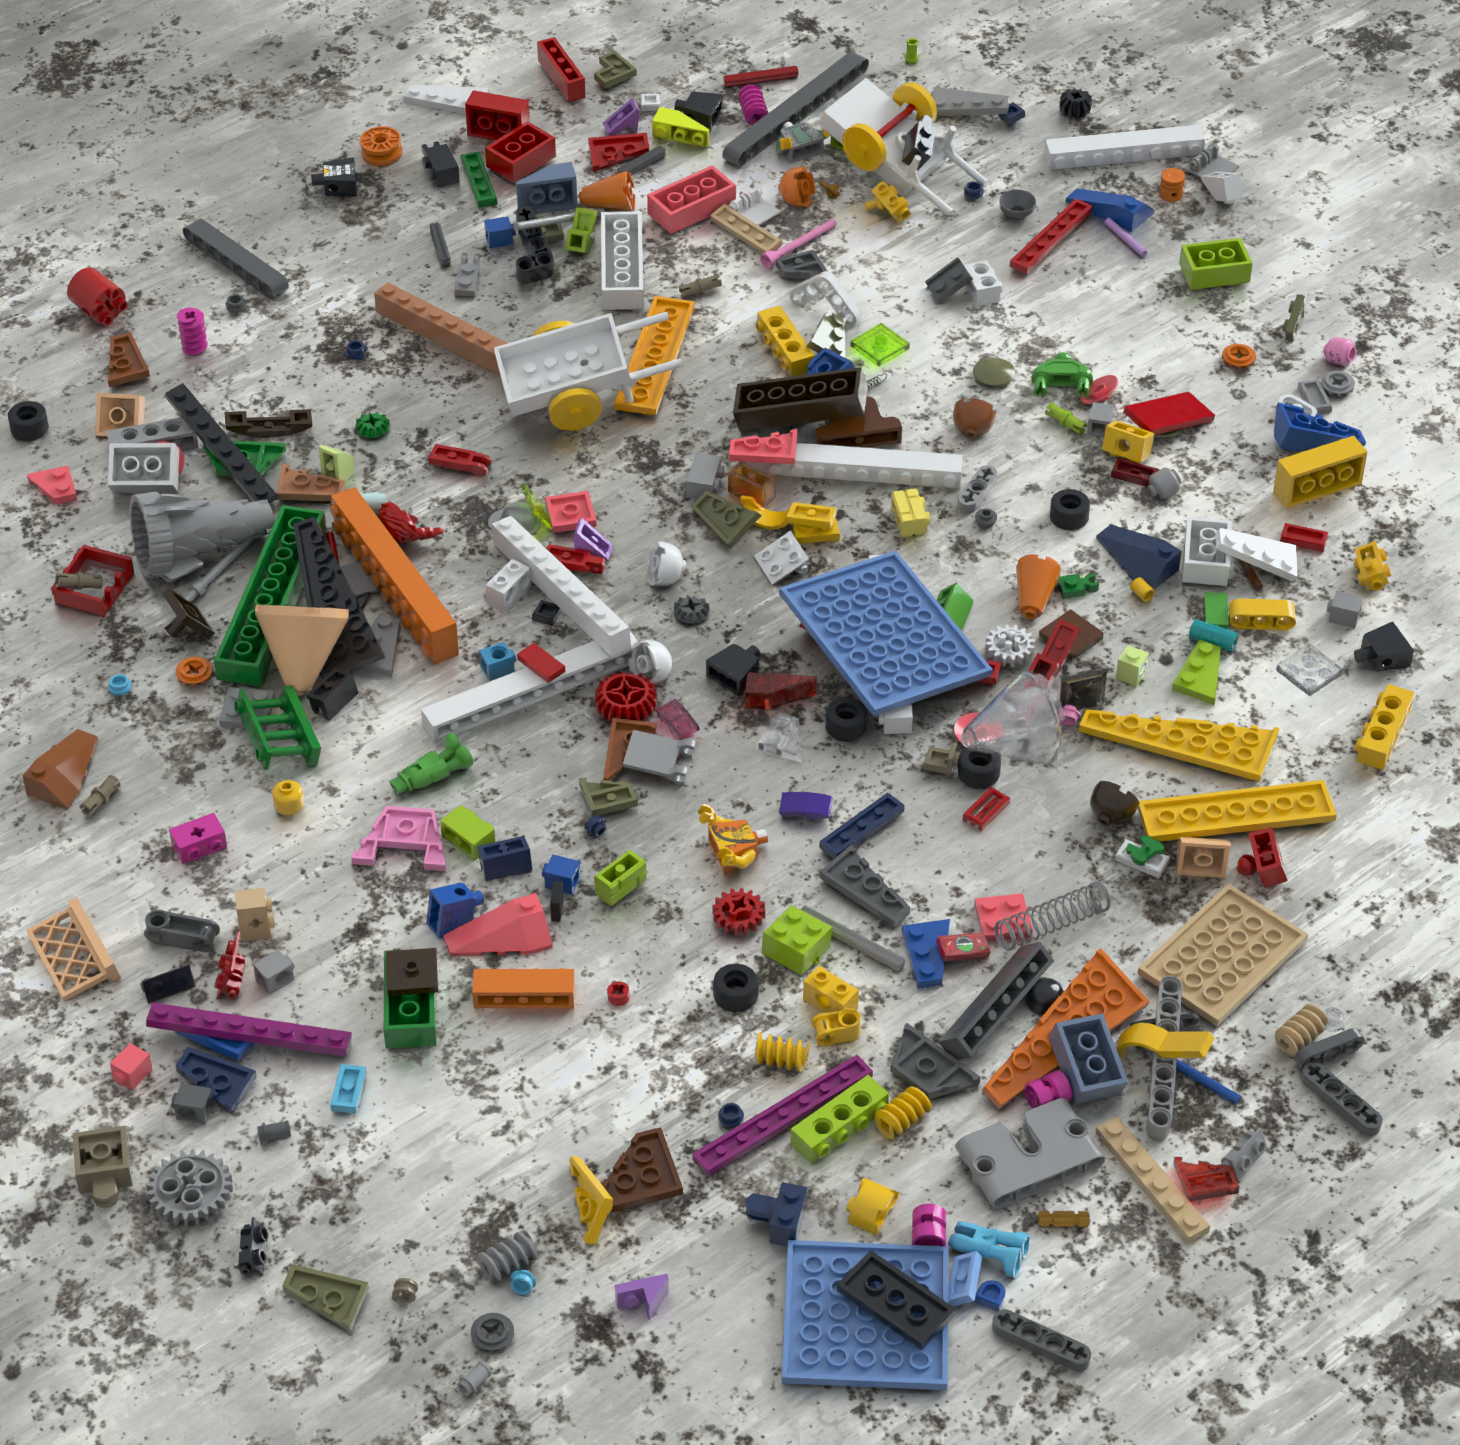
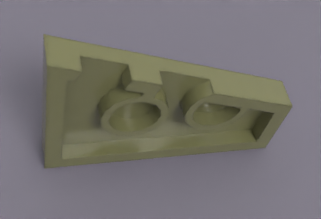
M294 1264L291 1265L282 1286L284 1293L349 1332L353 1328L369 1289L368 1282Z

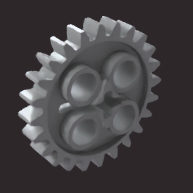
M194 1149L190 1151L189 1155H186L181 1150L180 1157L170 1154L171 1161L168 1162L165 1159H161L162 1167H153L155 1174H149L150 1182L146 1183L147 1198L151 1209H155L158 1217L163 1215L165 1222L173 1218L174 1225H177L180 1220H184L185 1226H188L190 1220H194L195 1224L199 1225V1218L203 1217L208 1222L210 1213L218 1216V1208L225 1209V1201L231 1200L230 1192H233L232 1175L229 1173L228 1165L223 1164L222 1158L216 1160L214 1153L206 1157L205 1150H202L199 1155L195 1154Z

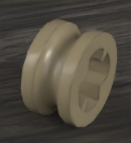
M408 1278L397 1279L392 1292L393 1298L402 1303L414 1302L416 1292L418 1291V1284Z

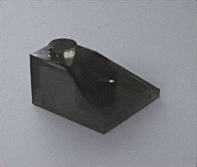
M1092 669L1063 677L1061 679L1059 709L1065 705H1072L1078 710L1104 704L1107 670Z

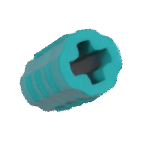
M1195 619L1189 631V639L1195 641L1203 640L1221 647V650L1233 652L1239 639V633L1207 623V621L1203 622Z

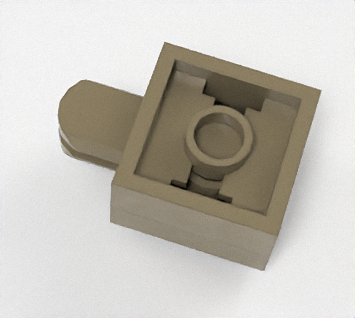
M126 1126L73 1133L75 1176L79 1193L92 1192L93 1200L97 1207L109 1208L114 1206L118 1201V1188L133 1186L130 1145Z

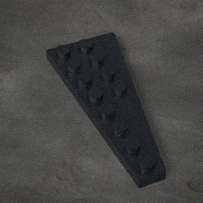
M311 517L294 523L293 527L307 607L349 610L348 621L319 676L323 680L334 668L350 671L385 659V654L317 520Z

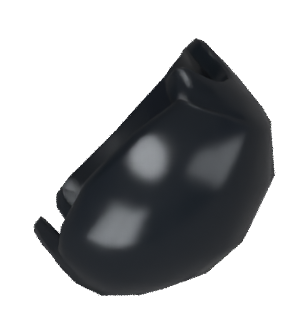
M1041 977L1027 992L1026 1004L1031 1011L1044 1015L1056 999L1061 996L1064 989L1061 983L1053 978Z

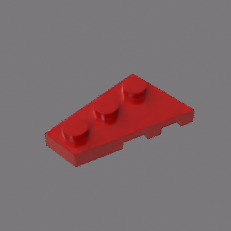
M647 133L588 138L593 172L641 156L649 151Z

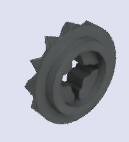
M687 595L686 598L679 597L678 602L674 603V615L684 623H699L705 620L710 613L709 604L706 603L705 598L699 599L698 595L694 597ZM689 606H693V608H695L694 612H692Z
M500 1313L484 1314L477 1318L471 1327L473 1344H476L480 1351L483 1349L489 1350L490 1353L497 1349L503 1351L507 1344L511 1345L514 1336L513 1323L508 1317ZM497 1330L498 1336L493 1335L491 1338H488V1331L493 1332Z

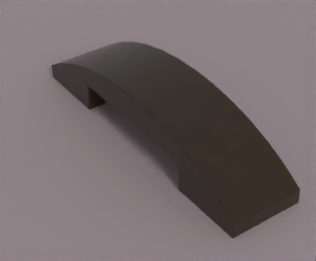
M311 409L289 410V416L247 418L246 411L225 412L226 430L250 437L271 438L288 436L311 428L312 414Z

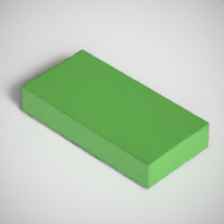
M1204 592L1205 622L1207 621V623L1228 629L1227 593Z

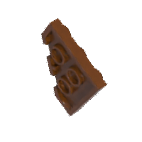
M661 1127L636 1133L627 1151L622 1153L613 1166V1171L608 1179L603 1181L602 1186L613 1198L610 1213L683 1195V1186Z

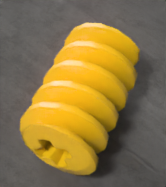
M759 1032L755 1048L757 1064L762 1065L766 1059L767 1066L772 1067L776 1061L777 1067L781 1069L786 1063L787 1069L790 1071L796 1064L797 1071L801 1073L808 1061L810 1041L804 1048L801 1039L798 1040L796 1046H793L792 1038L790 1037L786 1044H783L782 1036H779L776 1042H773L772 1034H769L766 1040H763L762 1032Z
M908 1087L897 1098L891 1100L890 1104H886L875 1113L876 1126L886 1138L894 1140V1134L901 1135L903 1129L907 1130L910 1128V1123L915 1124L918 1118L925 1116V1112L929 1113L932 1111V1104L921 1090L915 1087Z

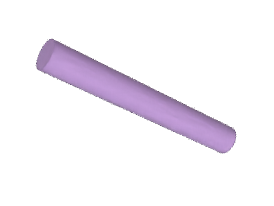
M1111 218L1105 220V225L1141 257L1147 255L1148 251Z

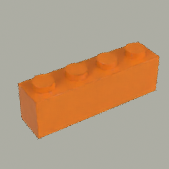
M474 969L473 1006L474 1008H574V969Z

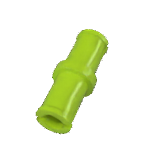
M1053 402L1047 406V409L1050 411L1045 410V414L1057 420L1062 427H1068L1078 435H1082L1086 429L1083 427L1087 428V423L1073 416L1071 411H1065Z

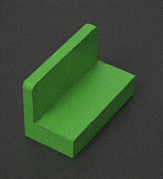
M954 583L940 590L937 602L959 629L962 630L972 607L973 599L957 583Z

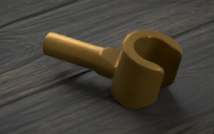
M822 180L819 182L820 186L827 189L826 193L829 198L835 199L840 195L837 192L839 189L837 183L829 185Z

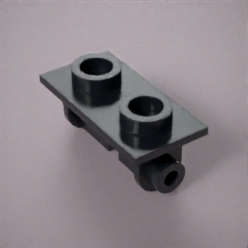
M189 964L148 979L146 978L140 983L143 993L145 992L147 1003L196 987Z
M252 1217L251 1224L244 1225L240 1231V1249L245 1251L239 1252L238 1269L243 1275H248L251 1271L256 1270L263 1276L264 1266L267 1262L266 1241H268V1232L255 1217Z

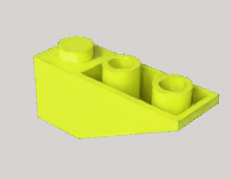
M659 107L652 120L653 137L709 147V129L680 111Z

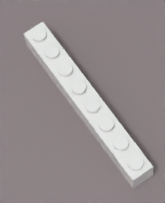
M1200 125L1047 139L1045 140L1044 157L1049 170L1196 156L1204 149L1205 137Z

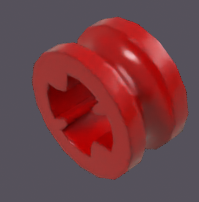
M621 981L611 983L607 988L609 1002L616 1006L628 1003L630 1000L629 986ZM619 991V994L621 992H623V994L618 995L617 993L616 995H614V992Z

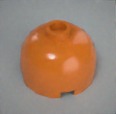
M807 167L789 169L783 174L778 185V190L783 200L792 207H809L813 202L810 198L811 195H815V181L812 172H807Z

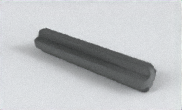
M661 145L619 167L617 174L629 171L632 175L666 155L665 148Z
M438 222L435 224L431 223L430 232L440 264L442 266L450 265L451 257L441 225Z

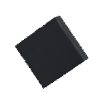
M541 600L532 613V620L553 626L562 609L557 604Z

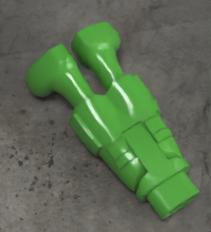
M451 732L446 735V747L440 754L436 751L426 753L401 772H398L397 777L390 780L389 783L398 795L406 790L412 792L413 789H423L431 785V783L449 777L452 771L471 767L474 762L470 751L465 745L461 746L456 735Z

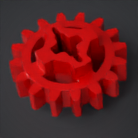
M731 888L730 894L722 892L721 898H715V904L712 905L713 922H717L718 929L725 927L726 934L734 931V935L737 936L742 931L744 935H748L749 929L756 932L757 925L762 926L763 919L766 917L765 902L760 901V895L753 896V890L744 893L743 888H740L739 892H735Z

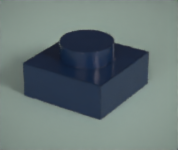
M1014 102L1009 104L1007 114H998V117L1009 125L1026 117L1025 110Z

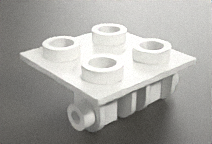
M759 187L752 188L748 193L746 192L736 200H732L730 205H728L759 226L781 213L779 209L761 198L763 191Z
M791 531L754 555L772 585L793 571L802 575L808 572V564L806 562L809 561V558Z

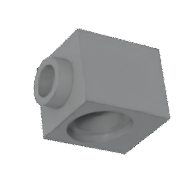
M278 949L253 964L255 980L269 995L294 981V964L289 956H284Z

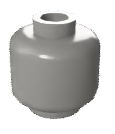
M1162 468L1149 477L1150 485L1147 488L1152 497L1157 496L1161 500H1166L1180 490L1181 479L1174 469Z

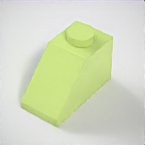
M319 446L322 475L346 482L355 472L354 456L333 447Z

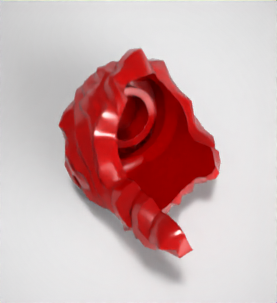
M390 501L381 504L377 517L396 542L407 543L417 541L418 539L422 541L443 534V529L440 527L416 528L415 523L418 522V518L413 515L409 516L407 511L400 510L398 505Z

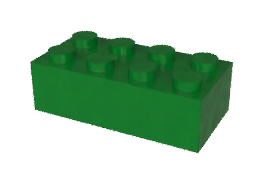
M384 951L383 1030L386 1049L437 1046L436 992L388 996L386 951Z

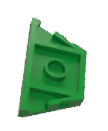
M233 441L261 476L287 450L286 443ZM203 443L204 450L216 476L231 477Z

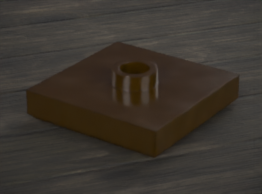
M436 948L386 951L388 996L438 992Z

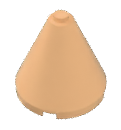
M256 605V618L284 685H293L297 695L305 696V691H311L348 621L349 610Z

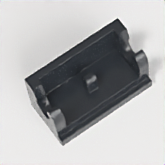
M334 668L306 694V698L309 699L315 714L320 712V708L324 719L330 721L359 692L353 673Z

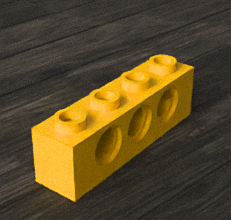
M776 306L757 312L756 330L762 334L766 345L771 347L774 357L779 359L783 370L787 371L790 377L806 374L809 370L807 366L815 355L810 348L806 347L807 343L782 307Z
M1391 684L1387 685L1384 692L1380 691L1376 702L1378 706H1373L1369 716L1371 721L1370 723H1365L1362 731L1363 738H1358L1354 750L1358 752L1356 762L1384 770L1412 709L1415 692Z

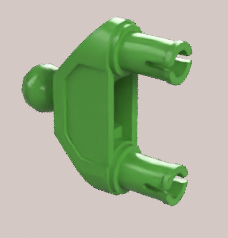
M1060 352L1055 356V359H1051L1034 369L1031 376V381L1034 384L1033 393L1036 397H1039V392H1041L1042 398L1047 395V386L1077 387L1076 394L1078 397L1082 398V392H1084V398H1087L1090 395L1093 375L1088 367L1071 359L1069 354Z

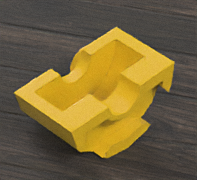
M863 1178L859 1184L856 1198L852 1196L847 1204L846 1211L850 1212L848 1223L877 1235L885 1223L889 1210L894 1208L900 1198V1193Z

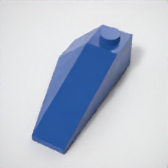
M1079 188L1074 190L1065 200L1071 203L1078 199L1093 206L1091 214L1104 220L1111 218L1121 228L1131 233L1155 212L1147 204L1127 195Z
M1279 402L1276 406L1274 437L1279 448L1285 451H1307L1351 436H1355L1362 446H1365L1367 443L1359 429L1335 421L1333 424L1323 419L1322 415L1317 413L1315 417L1303 413L1304 409L1298 406Z

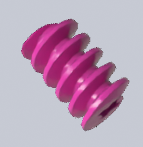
M747 85L740 90L738 99L744 118L749 125H753L769 113L765 99L760 91V87L757 85Z
M196 308L181 309L177 313L182 351L186 355L201 354L208 346L204 315Z

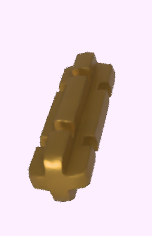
M1039 1211L1037 1220L1040 1227H1049V1224H1053V1227H1074V1224H1078V1227H1088L1090 1224V1214L1088 1211H1078V1214H1075V1211H1053V1213Z

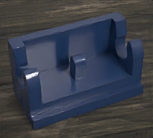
M525 836L477 846L480 867L483 869L485 881L533 870L530 848Z

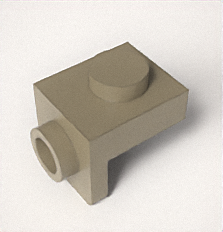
M953 742L950 750L929 746L924 761V770L951 775L954 766L958 767L960 752H957V743Z

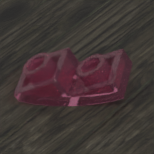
M676 699L655 709L658 717L668 725L670 732L679 740L690 738L695 732L700 730L694 718Z

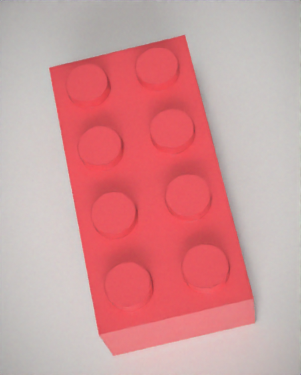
M712 165L647 194V213L665 230L673 234L710 217L723 204L730 205L732 200H736V185Z

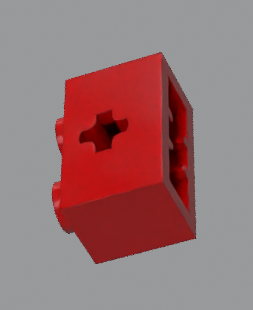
M1269 827L1248 833L1257 871L1264 888L1287 882L1288 879L1279 843L1273 828Z

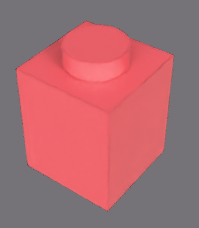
M131 1043L110 1062L113 1080L118 1085H125L131 1090L153 1070L150 1054Z

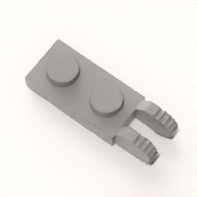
M462 253L454 288L455 296L476 295L480 274V253H475L473 264H467V253Z

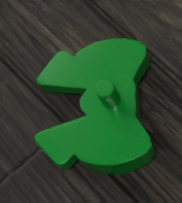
M1140 836V842L1144 845L1141 849L1130 843L1127 846V854H1131L1132 861L1140 866H1144L1147 860L1154 857L1155 854H1164V846L1159 841L1151 839V836Z

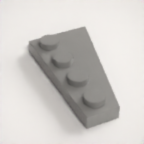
M934 87L932 97L936 103L937 116L1008 113L1009 96Z

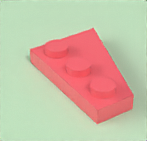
M798 429L790 430V433L779 435V432L771 433L770 437L764 438L750 436L732 439L730 441L729 461L795 464Z

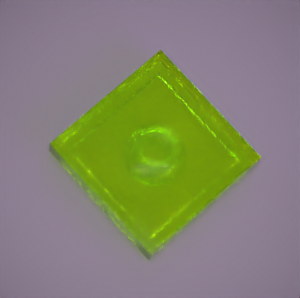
M883 323L852 339L850 343L851 347L878 367L910 349L908 341Z

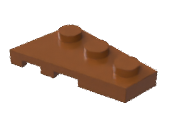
M131 332L111 337L109 387L150 377L149 369Z

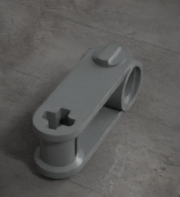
M157 909L149 912L145 917L146 929L144 936L154 944L210 952L214 946L213 940L220 932V926L209 919Z

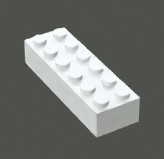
M642 211L601 212L602 310L644 309Z

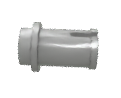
M481 1361L466 1376L462 1375L459 1378L457 1387L465 1396L473 1395L477 1392L476 1388L492 1375V1371L486 1363Z

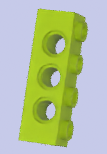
M869 1075L865 1076L791 1128L790 1144L810 1163H813L818 1158L825 1157L832 1148L838 1144L845 1143L849 1136L856 1131L863 1130L874 1119L875 1113L886 1104H889V1093Z

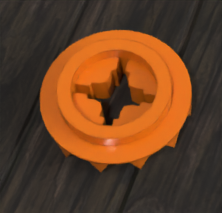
M1231 344L1224 348L1222 358L1224 359V364H1229L1230 368L1235 366L1238 369L1241 367L1247 369L1249 365H1254L1256 353L1247 345Z
M202 657L186 658L175 669L178 682H183L185 686L192 684L194 687L197 683L204 685L205 680L211 679V673H213L211 663ZM190 669L195 673L198 672V674L190 673Z

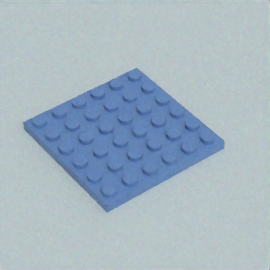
M788 1240L782 1383L947 1390L948 1323L921 1350L837 1291V1284L872 1250L948 1303L949 1246ZM875 1281L868 1283V1286L876 1289L880 1288L882 1284ZM899 1296L889 1298L892 1303H901L903 1301ZM913 1311L910 1315L914 1318H922L924 1313Z

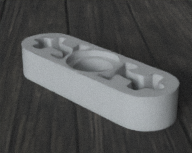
M982 466L977 470L958 497V508L960 511L972 513L977 510L997 482V470L994 467ZM979 487V488H982L983 490H982V491H974L972 488Z

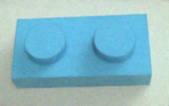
M340 1065L330 1103L331 1111L357 1113L367 1074L365 1066Z

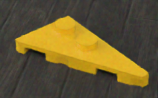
M571 1156L569 1159L571 1176L577 1177L579 1187H576L574 1191L577 1207L580 1211V1222L586 1223L588 1229L587 1234L584 1236L585 1243L595 1245L607 1214L611 1212L613 1198L582 1159Z

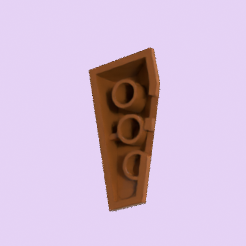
M77 729L37 758L22 775L26 794L67 810L81 792V784L83 778L86 777L89 761L92 760L98 736Z

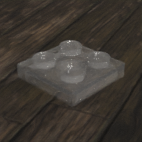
M1308 644L1277 664L1276 671L1310 697L1342 676L1343 669L1311 644Z

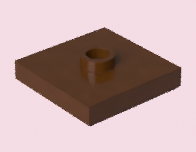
M1071 609L1039 630V637L1048 642L1059 619L1080 628L1081 631L1067 656L1070 660H1073L1102 640L1104 635L1101 630Z

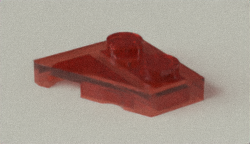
M1174 1157L1173 1165L1186 1198L1190 1202L1239 1193L1240 1186L1231 1166L1212 1165L1209 1162L1199 1160L1197 1165L1182 1162L1183 1157Z

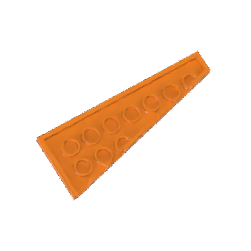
M1100 948L1091 960L1086 963L1076 978L1071 981L1061 996L1056 999L1041 1017L1036 1026L1026 1035L1025 1039L1012 1052L1006 1062L986 1083L982 1091L998 1109H1001L1025 1092L1024 1087L1026 1083L1037 1078L1043 1079L1045 1075L1060 1068L1048 1037L1056 1023L1103 1013L1111 1032L1145 1009L1150 1001Z

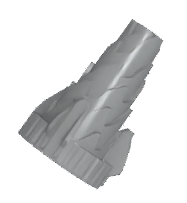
M155 491L132 495L129 509L132 542L140 570L145 577H161L166 582H173L192 573L196 569L203 568L202 561L196 558L202 553L216 551L224 546L237 545L240 540L263 537L270 533V529H272L275 522V516H273L268 500L248 502L246 499L229 502L193 500L175 494L165 493L160 495Z

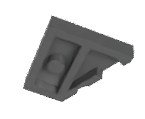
M814 250L776 259V267L783 278L810 279L822 272H828Z

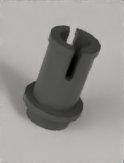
M288 1120L265 1125L264 1122L262 1126H257L259 1142L265 1141V1143H268V1140L291 1137Z

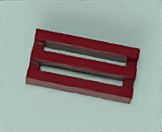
M1118 458L1111 471V477L1147 487L1150 485L1149 477L1159 471V469Z

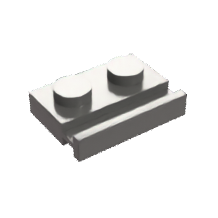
M957 257L926 280L925 283L936 300L941 304L972 281L973 278Z

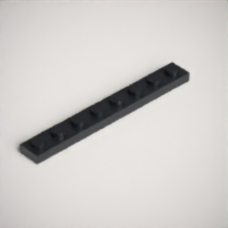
M184 383L165 393L168 402L252 502L268 500L270 504L278 499L276 492Z

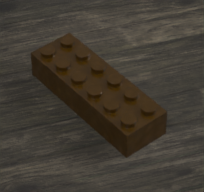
M862 367L737 384L733 415L739 432L864 416L868 385Z

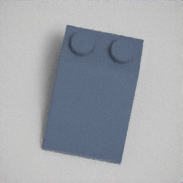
M572 162L552 164L517 181V209L522 206H528L533 209L535 214L576 209L578 207L577 180Z

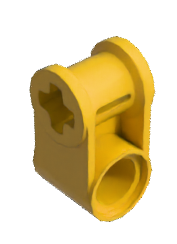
M855 1009L820 1013L811 1020L812 1027L816 1029L817 1033L816 1042L822 1047L853 1042L861 1036V1015Z

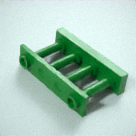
M293 685L284 686L282 696H279V698L250 701L245 690L239 689L238 698L234 702L235 712L239 713L254 747L256 759L260 761L263 770H268L271 757L301 755L305 758L308 766L318 765L321 746ZM280 707L285 714L256 716L253 710ZM287 723L292 730L263 732L260 725ZM294 739L298 742L299 746L270 748L267 741Z

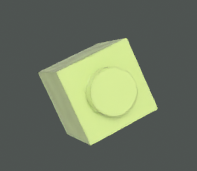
M1128 645L1118 659L1116 679L1137 687L1147 673L1149 653Z

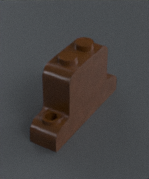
M869 396L866 397L864 416L826 420L825 425L816 429L815 444L867 448L902 443V425L900 420L896 417H882L876 400Z

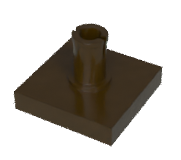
M170 588L162 594L176 614V617L164 627L173 638L177 637L186 626L207 639H210L215 634L197 605Z

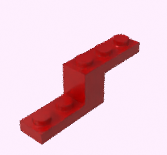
M1059 619L1042 654H1036L1006 716L1028 726L1045 690L1050 691L1081 631L1080 628Z

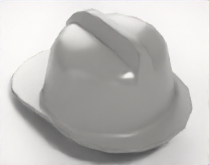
M514 502L505 509L493 513L488 520L491 530L493 523L512 516L530 534H534L541 527L539 516L525 502Z

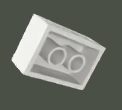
M110 443L108 487L112 493H148L155 491L158 493H178L179 449L175 443Z
M1187 516L1182 582L1227 586L1230 555L1216 549L1215 533L1220 528L1232 531V520Z

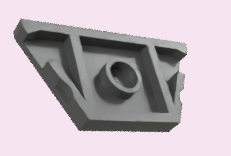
M906 1023L904 1025L901 1040L898 1042L896 1054L893 1056L890 1065L892 1073L911 1087L921 1090L928 1099L980 1084L981 1077L910 1024Z

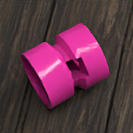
M1060 1070L1045 1075L1043 1079L1037 1078L1030 1081L1024 1087L1027 1101L1032 1109L1059 1098H1065L1070 1102L1073 1097L1070 1083Z
M922 1204L914 1208L912 1213V1245L946 1246L947 1212L943 1207L936 1204Z

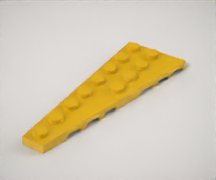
M1086 709L1079 725V732L1258 782L1261 781L1280 729L1277 727H1273V730L1258 729V725H1251L1250 728L1235 727V723L1228 722L1224 725H1215L1206 720L1176 718V721L1161 720V716H1154V719L1139 718L1138 714L1118 716V714H1113L1110 711Z

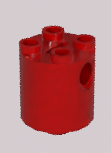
M87 267L77 272L67 287L68 299L96 322L102 323L105 326L110 325L113 319L126 310L128 306L124 291L92 267Z

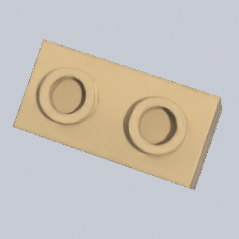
M265 888L235 891L241 942L271 938L270 928H275L274 914L269 913L273 912L271 897L266 898Z

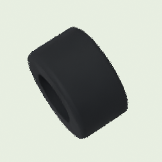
M24 401L14 405L8 412L10 431L15 438L31 441L47 433L49 424L46 409L42 404L35 401Z
M1075 489L1060 490L1053 495L1050 505V519L1054 525L1064 530H1076L1086 525L1090 512V500L1087 495Z
M841 697L830 702L826 708L825 728L828 734L840 741H853L863 736L867 729V709L865 705L852 697Z
M974 743L966 746L961 751L958 761V776L963 783L974 788H986L998 781L1001 771V755L994 747L984 743Z
M738 963L721 967L715 973L713 979L715 1002L719 1007L731 1012H741L751 1008L756 1003L758 997L757 974L750 967ZM731 986H740V987H742V988L735 990V989H730L729 987H731Z

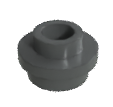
M240 294L230 295L225 303L226 309L234 313L243 311L247 306L246 300Z
M981 509L976 512L975 521L979 527L988 529L996 523L997 514L991 509Z

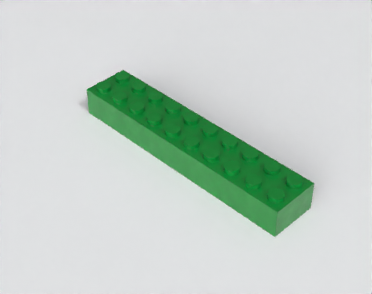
M286 505L281 506L214 658L217 680L261 687L273 656L256 618L255 607L256 605H296L304 585L293 524L314 517L325 535L327 532L325 511Z

